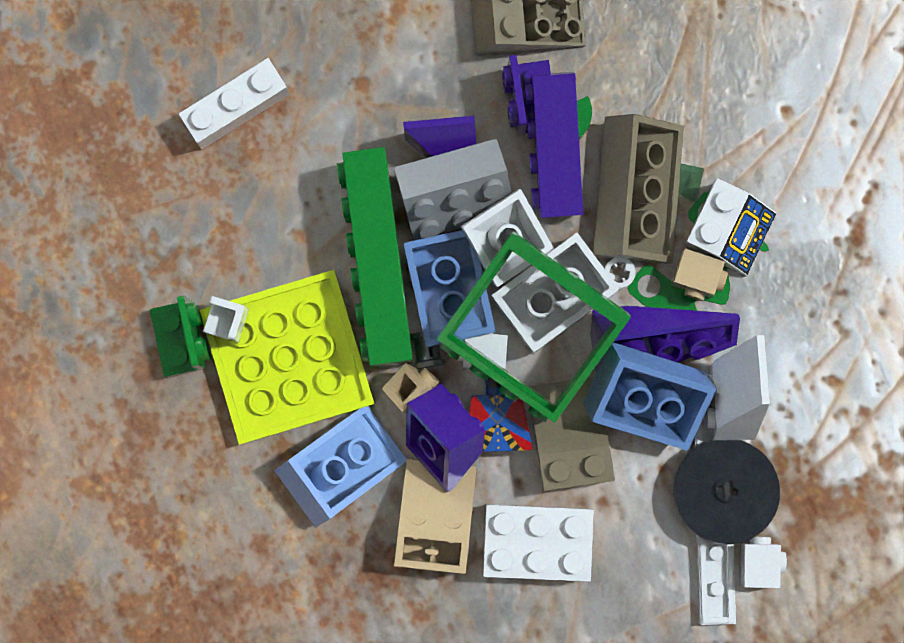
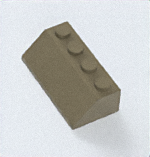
M637 114L605 117L594 256L673 264L684 125Z

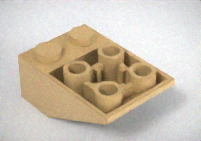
M407 459L394 566L466 574L476 466H471L451 491L446 492L419 460Z

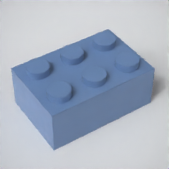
M613 342L602 359L583 405L592 422L688 451L717 389L705 371Z

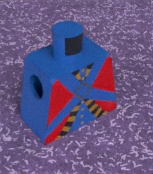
M489 377L485 381L486 395H472L469 414L472 417H477L484 426L483 452L531 451L532 442L523 400L518 398L515 402L499 391L501 385Z

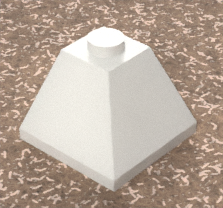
M517 189L461 226L485 270L512 232L520 235L546 255L554 250L521 189ZM512 252L492 280V283L495 287H499L531 264Z

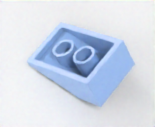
M368 406L355 411L274 471L316 528L331 519L404 464L407 459Z

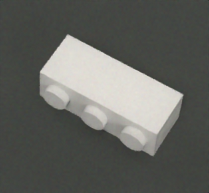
M267 58L183 110L179 115L199 147L204 149L289 96L290 93L273 64Z

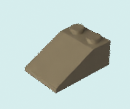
M594 377L586 379L555 423L549 419L544 422L531 414L542 491L615 481L607 428L605 425L592 422L583 405ZM570 380L529 387L554 404Z

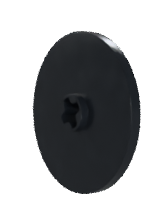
M710 440L694 448L681 462L674 479L673 496L676 509L682 521L692 532L707 541L731 545L748 541L768 527L779 506L780 484L774 466L767 456L755 446L742 440ZM726 482L731 483L730 488L736 491V495H731L728 501L723 499V493L717 492V488L723 487Z

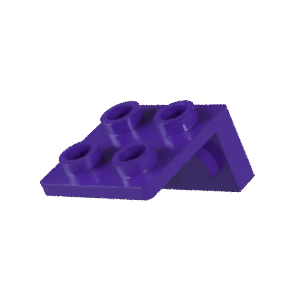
M509 55L508 65L503 66L502 81L504 92L511 93L512 100L508 101L509 107H507L510 128L516 127L517 136L528 135L527 118H533V104H526L525 83H531V74L551 73L549 60L518 64L517 55Z

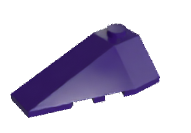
M620 306L631 314V318L614 340V343L677 363L691 357L695 360H700L737 345L740 317L736 313ZM592 310L590 335L592 350L612 323L596 310ZM603 357L595 367L596 373L602 362Z

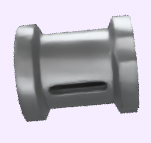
M423 331L410 334V339L415 343L417 358L414 368L423 369L445 365V359L441 358L439 345L426 347Z

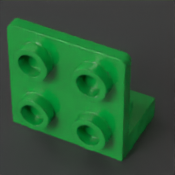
M184 295L177 297L178 303L149 309L165 378L207 369L205 361L211 359L207 340L199 335L198 326L203 325L200 307Z

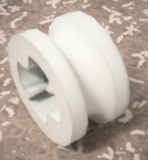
M613 258L606 264L604 269L614 281L615 275L610 273L611 266L616 269L617 264H623L624 271L629 273V277L627 280L622 278V283L615 282L619 289L626 288L635 278V267L629 259Z

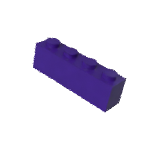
M575 73L531 74V83H525L526 104H533V118H527L528 139H535V153H529L530 174H537V188H531L532 208L539 209L541 218L583 215Z

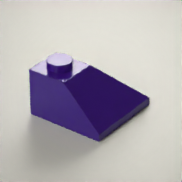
M474 116L403 122L405 141L426 158L476 144Z

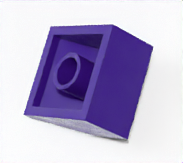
M440 384L407 403L406 447L444 490L449 492L482 454L485 429L477 417H472L463 408L459 397L454 393L451 394Z

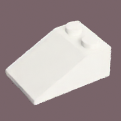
M764 335L753 337L716 359L711 364L709 374L707 375L717 390L711 400V407H708L705 413L706 428L712 429L713 440H755L770 405Z

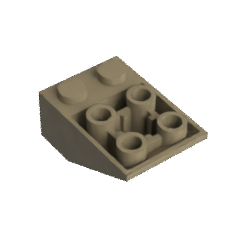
M471 0L476 53L509 54L586 46L582 0Z

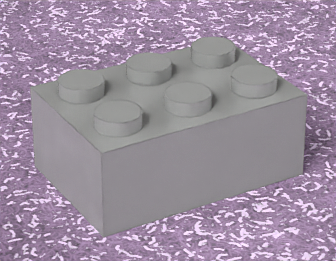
M497 139L394 167L414 241L462 229V225L511 194L507 168Z

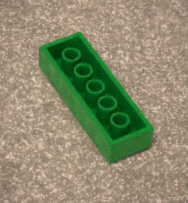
M385 147L343 152V162L337 163V170L341 189L347 188L348 197L341 198L345 222L352 224V232L346 233V240L350 258L356 257L357 268H350L353 289L355 292H360L362 303L355 304L357 323L359 327L365 326L366 338L360 339L362 360L364 362L369 361L372 369L404 365L405 363L413 364Z

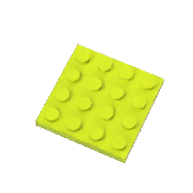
M335 270L230 300V302L244 305L249 309L239 343L206 333L239 445L375 405ZM211 306L204 309H200V314L202 317L204 327L206 325Z

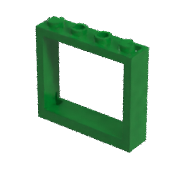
M512 232L437 340L443 343L440 348L446 351L450 357L458 360L461 356L472 365L469 369L475 375L485 381L490 377L501 385L499 391L515 402L520 398L530 405L528 411L534 417H538L544 422L549 419L555 423L630 320L631 314L520 235ZM512 252L519 255L612 322L554 404L455 334Z

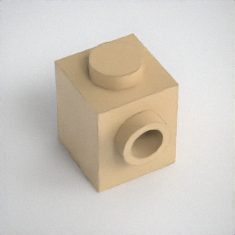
M684 249L681 252L671 286L684 289V295L695 300L704 301L705 297L712 298L716 291L722 292L728 276V272L723 271L725 261Z
M405 363L383 386L382 390L403 413L407 414V403L435 388L439 380L426 368L420 371Z

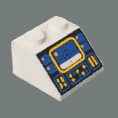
M717 178L684 247L694 252L725 261L724 266L747 276L777 213L750 193Z

